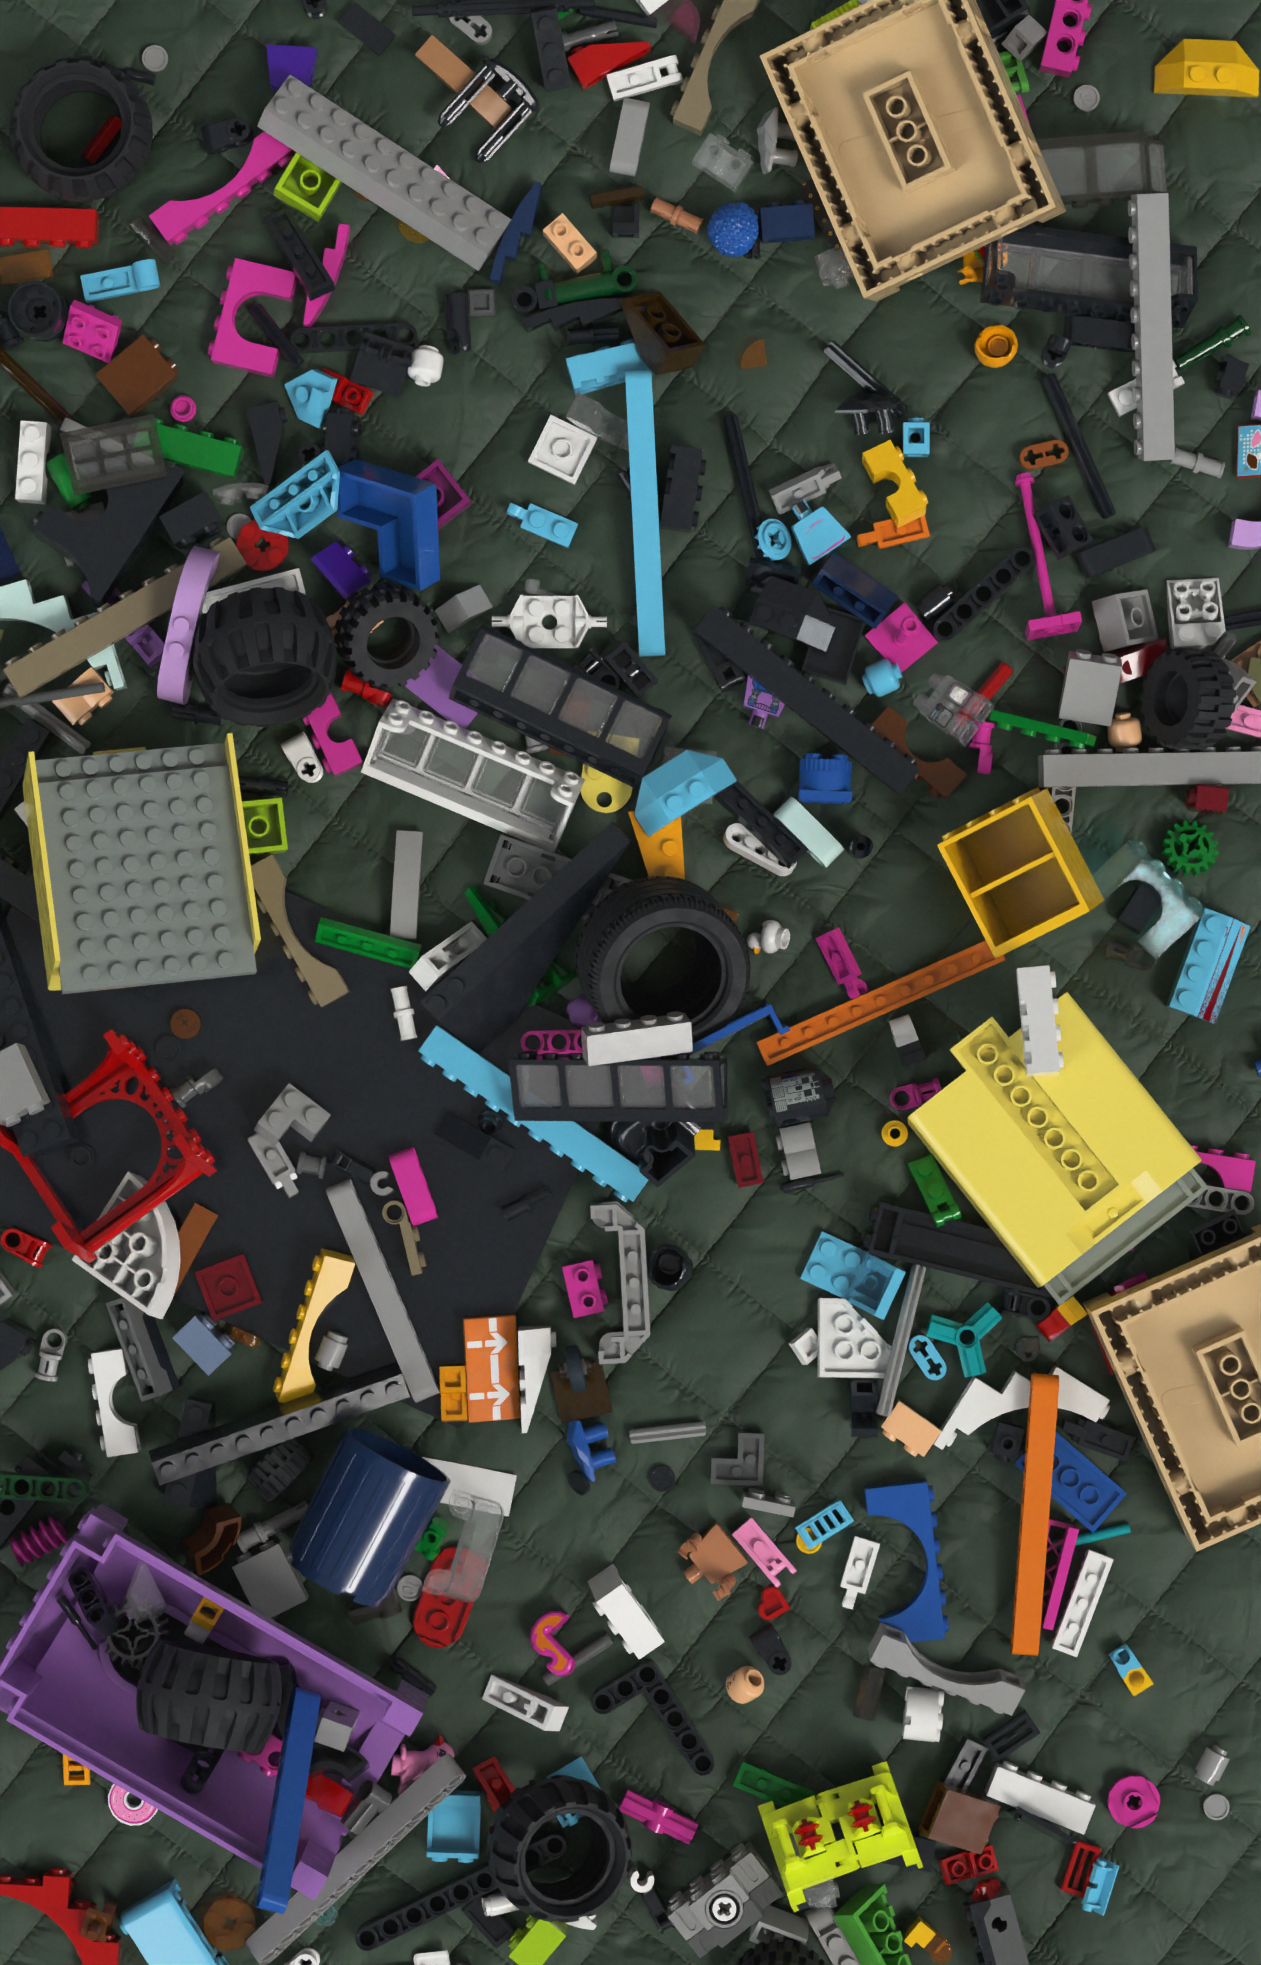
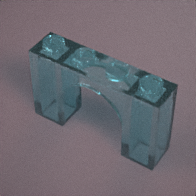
M1131 838L1092 876L1104 900L1121 884L1129 880H1142L1150 883L1157 889L1163 902L1162 915L1159 921L1138 940L1157 960L1205 912L1202 910L1201 903L1184 891L1182 883L1176 878L1172 879L1166 873L1165 866L1159 860H1154L1147 853L1148 850L1145 845Z

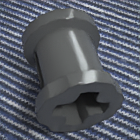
M301 1151L297 1174L304 1172L318 1175V1178L323 1179L327 1156L323 1155L321 1158L306 1155L305 1151Z

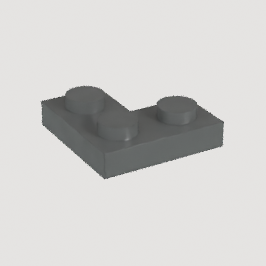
M738 1432L737 1458L711 1457L710 1484L763 1486L765 1433Z

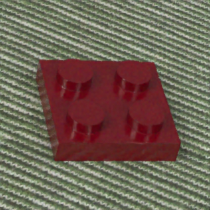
M245 1253L194 1272L213 1321L263 1302Z

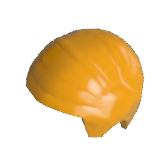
M991 325L985 328L977 337L974 346L975 354L983 365L999 368L1005 366L1013 359L1017 353L1018 341L1015 333L1004 325Z

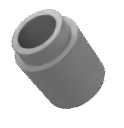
M328 1330L327 1335L323 1336L314 1358L319 1361L317 1366L328 1371H332L333 1367L339 1368L348 1346L346 1344L348 1337Z
M1215 1744L1212 1748L1207 1746L1195 1768L1197 1770L1195 1777L1214 1786L1215 1782L1220 1780L1230 1760L1226 1756L1228 1751Z

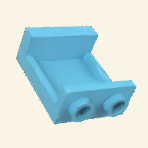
M454 1790L428 1814L426 1857H431L432 1861L445 1862L448 1858H458V1862L470 1863L474 1859L479 1858L481 1791Z

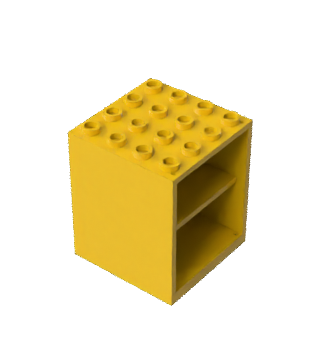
M1039 787L1013 799L941 836L943 842L937 845L995 959L1091 911L1104 901L1048 789L1040 791Z

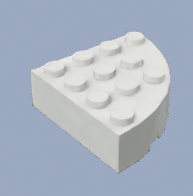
M128 1171L97 1220L139 1191L147 1181L143 1177ZM165 1201L95 1251L98 1258L91 1263L84 1261L76 1255L72 1258V1261L143 1312L159 1319H163L172 1302L178 1283L181 1262L180 1240L175 1220Z

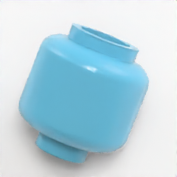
M882 659L867 666L865 674L862 675L869 694L874 693L877 697H882L897 690L900 687L899 679L903 677L898 664L892 665L888 659Z

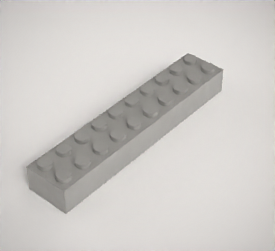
M292 75L288 76L265 107L257 127L478 271L512 220Z

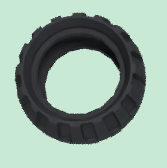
M63 58L56 60V63L48 67H41L33 73V77L26 85L23 84L20 88L10 114V140L19 165L39 188L63 200L87 203L118 194L121 189L131 184L138 177L150 154L153 126L150 110L143 94L124 72L111 64L94 58ZM93 92L109 98L119 107L122 118L120 140L111 155L97 165L82 169L63 167L47 158L43 150L41 128L45 117L58 100L73 93Z
M256 587L240 593L229 594L227 598L213 603L207 613H203L197 626L193 645V665L202 695L211 709L223 720H230L240 726L268 727V725H284L298 718L307 717L317 707L320 708L326 702L327 696L331 693L336 675V646L332 631L324 614L312 599L306 598L299 591L295 590L293 592L285 590L283 587Z
M158 1640L145 1660L138 1681L136 1710L139 1728L149 1734L189 1744L231 1751L260 1752L272 1734L280 1712L282 1682L279 1665L275 1661L223 1648L180 1641Z
M566 1775L551 1776V1779L546 1777L530 1780L528 1785L522 1788L517 1787L509 1794V1799L503 1806L500 1805L495 1812L494 1825L490 1826L487 1839L490 1870L501 1892L519 1910L543 1921L575 1922L580 1917H590L600 1912L602 1906L608 1901L612 1902L618 1895L619 1887L622 1882L626 1881L628 1876V1860L632 1857V1844L628 1835V1826L618 1806L597 1786L585 1780ZM577 1813L588 1816L593 1830L591 1852L583 1866L569 1878L555 1883H540L529 1879L525 1868V1853L531 1837L539 1827L557 1815Z

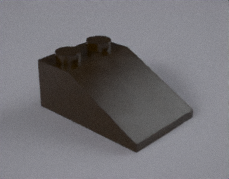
M660 291L622 299L621 304L640 357L655 375L693 368L705 347V343Z

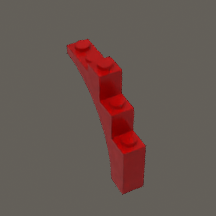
M52 1867L45 1872L43 1880H40L38 1876H25L24 1879H13V1875H0V1895L28 1903L48 1915L63 1929L71 1940L83 1965H120L121 1937H115L114 1933H110L106 1943L80 1936L87 1909L97 1910V1904H90L91 1901L75 1900V1903H71L73 1872L66 1871L64 1867Z

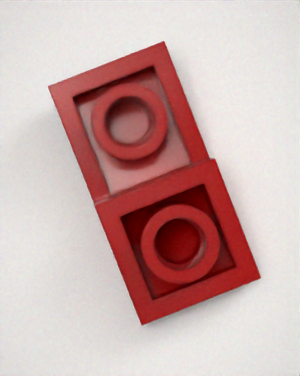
M323 368L322 372L337 378L331 401L363 416L374 392Z
M322 1774L314 1778L309 1775L305 1798L316 1802L319 1809L341 1818L353 1799V1794Z
M992 1844L986 1845L982 1854L964 1850L938 1859L946 1885H951L971 1877L978 1878L999 1870Z

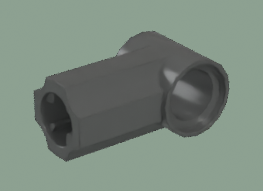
M372 1780L365 1781L358 1789L357 1800L340 1821L356 1835L360 1834L376 1813H382L389 1807L392 1800L391 1793Z

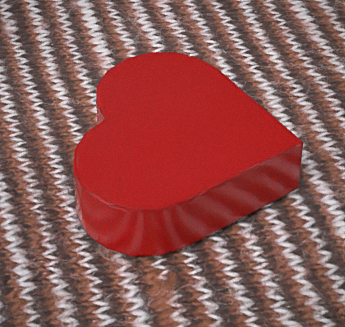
M769 1585L763 1589L762 1601L758 1605V1613L761 1618L771 1620L790 1609L779 1588Z

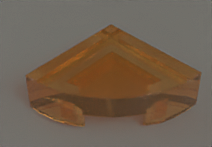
M764 339L752 343L745 350L741 360V370L767 366Z

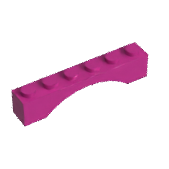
M264 131L254 139L251 152L242 169L223 188L199 199L168 201L149 215V217L170 246L174 243L178 245L188 238L187 233L194 228L198 230L204 227L210 221L208 218L216 212L221 214L231 206L230 202L237 197L241 199L248 195L252 190L250 187L258 181L260 184L267 181L273 175L272 171L279 166L284 168L289 165L295 155V151Z

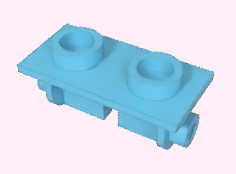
M1099 1856L1096 1862L1092 1864L1093 1869L1089 1879L1090 1885L1087 1886L1084 1898L1080 1903L1083 1904L1081 1909L1088 1912L1094 1911L1104 1916L1119 1865Z

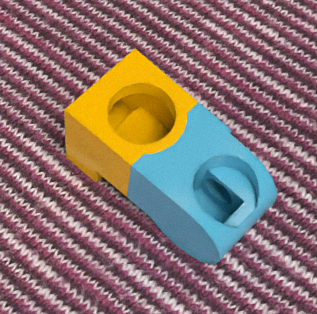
M1126 1643L1108 1654L1133 1696L1154 1684Z

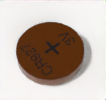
M190 1009L178 1010L171 1018V1030L179 1038H192L200 1030V1017L195 1011Z

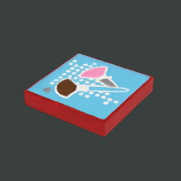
M1261 424L1238 425L1236 478L1261 477Z

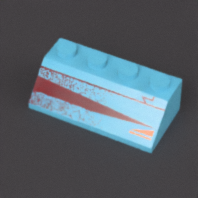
M1201 908L1166 1007L1215 1024L1251 926L1213 910Z

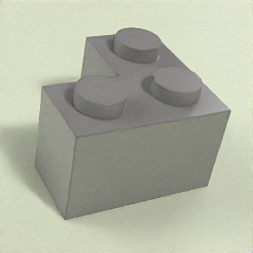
M289 1083L258 1121L254 1131L275 1146L291 1126L312 1142L327 1123L331 1114Z

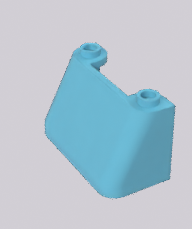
M175 1878L134 1903L120 1914L121 1920L118 1923L125 1935L129 1934L148 1965H230L224 1955L216 1957L217 1949L215 1947L212 1948L186 1907V1900H181V1896L178 1893L181 1887Z

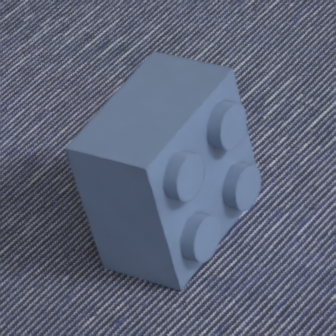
M200 1312L172 1338L209 1376L237 1349L233 1346L235 1341L226 1332L221 1334L215 1328L217 1322L213 1321L209 1314L203 1315Z

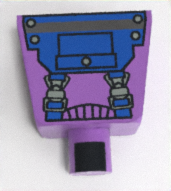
M748 676L743 707L753 710L749 725L764 729L767 716L778 718L785 704Z

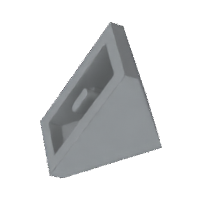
M477 585L455 595L437 608L435 612L447 633H450L490 610L493 606L482 587Z

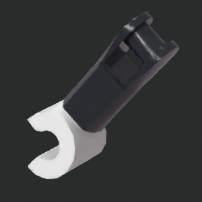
M636 1865L631 1867L629 1871L631 1886L635 1891L641 1892L640 1895L661 1935L664 1934V1930L670 1927L675 1928L668 1918L667 1906L657 1887L653 1886L654 1876L652 1870L647 1872L646 1878L643 1881L637 1880L639 1872ZM665 1912L667 1917L658 1921L656 1916Z

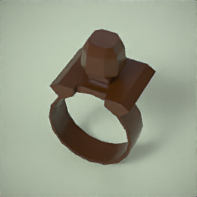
M107 1899L102 1912L88 1908L80 1936L86 1937L88 1940L106 1943L119 1902Z

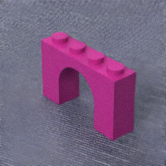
M235 258L234 265L229 264L226 279L230 281L228 290L224 289L221 295L220 305L224 306L222 314L217 315L214 330L217 331L215 341L211 340L208 356H211L213 364L274 378L280 355L279 350L243 339L237 333L235 316L241 304L254 296H268L293 302L298 278L295 277L292 271Z

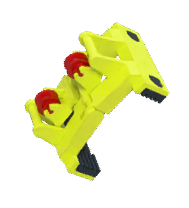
M887 1761L872 1766L875 1776L824 1791L816 1795V1798L814 1795L780 1809H776L773 1801L758 1806L790 1905L794 1912L809 1907L803 1889L855 1871L860 1868V1865L864 1868L902 1855L908 1872L923 1867ZM876 1803L878 1805L884 1823L883 1827L881 1826L879 1817L874 1806V1804ZM840 1822L845 1837L839 1841H836L831 1824ZM882 1831L881 1834H877V1835L871 1836V1835H873V1834H875V1833H877V1832ZM790 1833L794 1835L801 1858L796 1856L789 1836ZM854 1843H855V1846H856V1849H857L858 1854H856V1851H855V1849H854V1846H853ZM826 1851V1852H824V1853H822V1854H819V1855H817V1856L811 1857V1858H809V1859H806V1860L803 1859V1858L809 1857V1856H811V1855H814V1854H817V1853Z

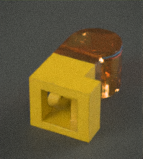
M920 1916L902 1935L904 1942L911 1948L917 1942L929 1952L931 1959L937 1964H945L952 1957L949 1941Z

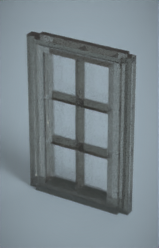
M154 414L60 433L74 495L167 476Z

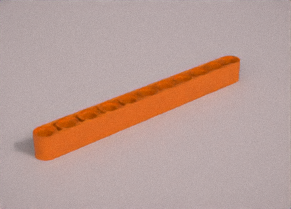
M1032 1373L1030 1382L1011 1633V1654L1038 1656L1059 1394V1375Z

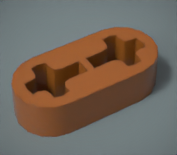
M1052 440L1028 446L1021 451L1019 463L1021 467L1028 471L1061 464L1069 454L1067 444L1061 440ZM1054 445H1057L1058 449L1063 450V453L1060 454V459H1056L1055 455L1046 457L1045 453L1052 451ZM1029 451H1031L1032 455H1042V458L1034 461V465L1024 460Z

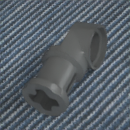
M217 1068L208 1072L197 1082L188 1074L186 1076L187 1079L175 1089L170 1088L169 1091L174 1096L176 1102L184 1108L186 1102L196 1094L201 1095L203 1092H208L218 1085L224 1077Z

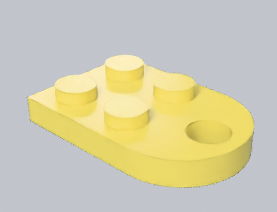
M588 731V734L595 738L601 735V733ZM608 734L606 743L637 757L640 739ZM583 764L581 778L585 779L581 788V795L585 803L591 809L600 813H612L623 808L631 797L633 787ZM606 792L611 795L612 803L608 807L598 805L597 796L600 793Z

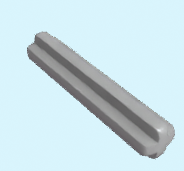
M700 1421L631 1429L629 1431V1438L632 1444L705 1436L706 1424Z

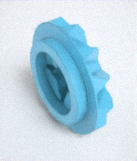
M777 519L762 521V524L757 527L758 534L754 537L759 541L757 548L762 549L763 557H770L771 561L785 558L791 549V536L787 527ZM771 535H773V537H774V538H773V542L775 543L774 545H771V538L769 537V536H771Z

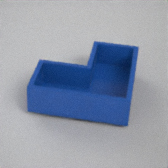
M358 459L338 467L340 479L337 517L378 530L380 578L419 591L439 581L440 560L436 483Z

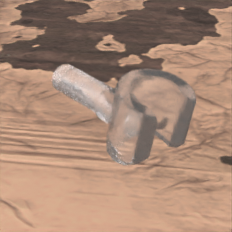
M528 579L525 583V591L528 595L561 596L545 589H540V580Z

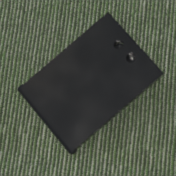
M1011 1807L1007 1811V1813L1014 1816V1821L1019 1822L1021 1820L1064 1845L1077 1843V1839L1020 1807Z

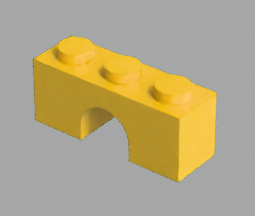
M888 440L863 452L862 464L873 484L888 479L898 485V491L886 497V508L895 525L899 528L924 516L928 500L922 490L918 491L915 486L916 478L910 468L906 469L903 464L904 456L898 446L894 447L891 440Z

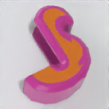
M550 1611L538 1618L531 1628L530 1642L533 1649L540 1655L552 1658V1661L546 1664L548 1670L558 1676H567L573 1672L575 1660L552 1634L570 1616L562 1611Z

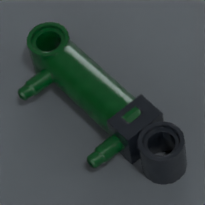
M608 249L601 251L604 272L556 282L549 279L545 263H538L539 283H535L536 291L528 286L517 288L512 294V306L517 314L529 316L536 311L538 306L540 312L573 302L602 299L617 295L627 296L636 290L637 274L629 266H620L614 269L612 257ZM621 275H628L632 282L630 285L623 287L618 284L617 279ZM523 295L532 298V303L527 307H521L517 303L518 299Z

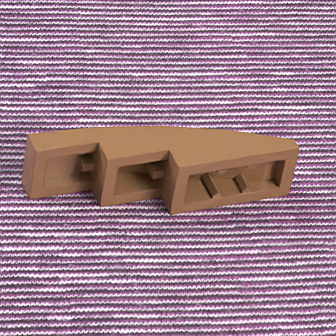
M433 35L415 54V57L434 72L436 77L454 91L456 95L476 74ZM480 79L471 88V90L464 96V99H466V97L475 89V87L482 81V79ZM488 85L468 105L494 129L512 111V108Z

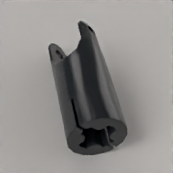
M467 293L445 294L444 304L450 352L454 355L459 353V339H461L462 349L466 352L470 351L471 330Z
M857 835L849 841L847 846L848 852L855 859H863L871 854L873 842L867 836ZM858 843H862L864 845L863 850L857 849Z

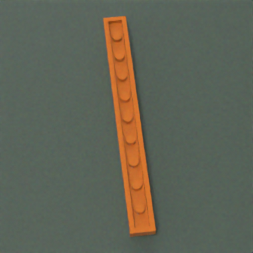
M985 940L789 1027L790 1031L782 1035L776 1033L756 1043L766 1066H769L1006 959L1004 955L995 959Z

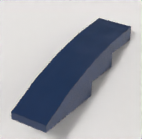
M535 182L519 204L505 230L491 271V284L501 285L506 260L516 262L521 237L532 238L542 190L541 182Z

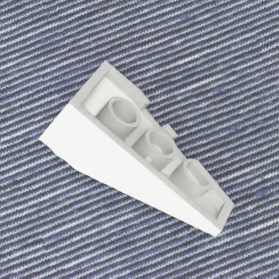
M520 1326L518 1329L519 1365H521L522 1433H527L552 1352L551 1348L556 1347V1332H551V1326Z

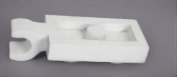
M854 1535L840 1582V1587L847 1589L843 1597L842 1607L853 1610L857 1593H866L880 1543Z

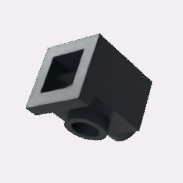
M1224 355L1220 361V365H1223L1224 368L1219 367L1214 381L1218 383L1216 395L1231 399L1232 396L1236 397L1240 393L1249 363Z

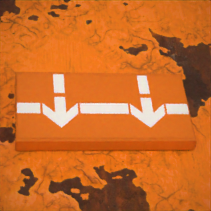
M516 1315L463 1318L468 1422L520 1419Z

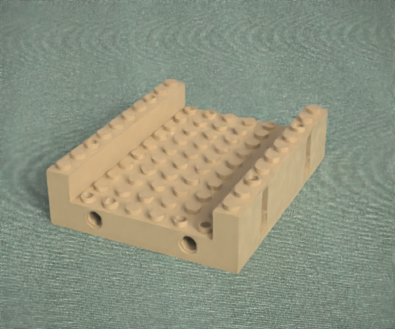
M871 0L760 55L864 299L879 301L900 291L899 286L1035 221L1043 223L1066 212L976 0Z
M1261 1224L1252 1227L1253 1234L1114 1296H1110L1106 1292L1083 1302L1184 1533L1196 1551H1200L1261 1524Z

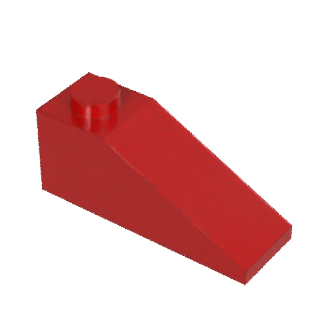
M646 41L589 45L585 48L579 46L569 53L570 57L567 58V62L584 91L605 79L607 74L617 72L650 53L651 45Z
M493 1756L472 1768V1771L495 1814L500 1805L503 1806L509 1799V1794L515 1788L497 1758Z

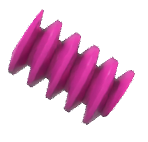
M48 1516L49 1525L46 1526L42 1521H39L40 1530L37 1531L31 1525L29 1526L30 1535L21 1530L20 1540L14 1535L11 1536V1548L21 1567H24V1560L32 1563L34 1560L33 1555L41 1558L43 1551L47 1554L52 1552V1545L59 1549L61 1548V1540L65 1544L69 1541L68 1534L59 1520L55 1521L51 1516Z

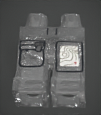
M934 673L928 681L929 687L935 690L930 698L923 693L919 694L913 701V704L920 710V714L927 721L966 747L979 729L973 721L982 725L995 706L988 698L974 692L948 674L944 677Z

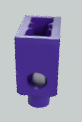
M267 44L272 91L277 92L289 75H292L311 88L318 60L317 48Z

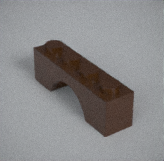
M890 706L872 724L877 729L875 732L877 736L882 740L885 737L889 738L898 746L895 749L902 756L907 753L918 762L916 767L920 770L913 779L917 782L922 779L929 785L927 791L935 798L939 799L942 797L946 799L967 776L948 757L938 762H925L916 758L909 751L905 740L908 722Z

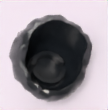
M672 1244L661 1245L653 1250L648 1260L649 1280L658 1289L666 1291L681 1289L692 1277L693 1261L689 1258L687 1252L680 1247Z

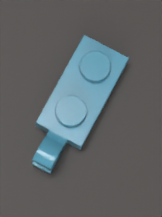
M510 503L506 514L522 520L521 529L565 548H569L578 526L576 522L531 503L528 510Z

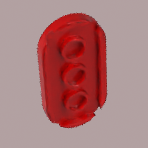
M447 1547L439 1552L431 1565L413 1616V1626L417 1636L424 1644L430 1647L442 1648L451 1645L461 1637L483 1576L481 1560L474 1551L467 1547Z

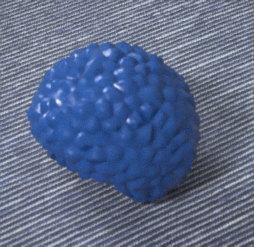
M731 202L720 206V208L714 211L707 226V234L709 235L710 242L721 255L739 257L748 253L749 249H752L759 234L758 217L754 209L744 202Z

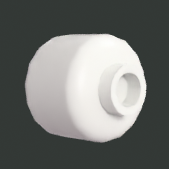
M428 345L419 346L411 354L412 359L407 370L408 375L415 380L417 385L430 386V383H435L441 378L444 359L437 348Z

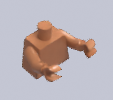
M717 1521L710 1526L703 1536L699 1533H693L677 1551L686 1560L688 1559V1554L694 1562L683 1571V1574L692 1584L703 1575L711 1584L715 1582L719 1584V1589L712 1591L717 1601L731 1594L730 1590L736 1583V1578L731 1573L748 1563V1559Z

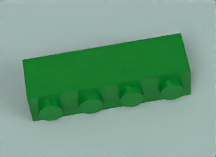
M148 417L147 421L140 419L133 445L134 450L156 459L232 479L237 478L244 452L243 447L238 445V440L224 437L223 441L213 439L214 434L199 430L198 434L188 432V427L179 424H173L172 428L164 426V421Z

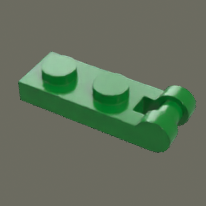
M930 1154L908 1163L910 1173L936 1227L945 1225L944 1222L950 1219L955 1221L962 1218L960 1210L946 1185L933 1155ZM946 1205L947 1210L942 1212L938 1210V1208Z

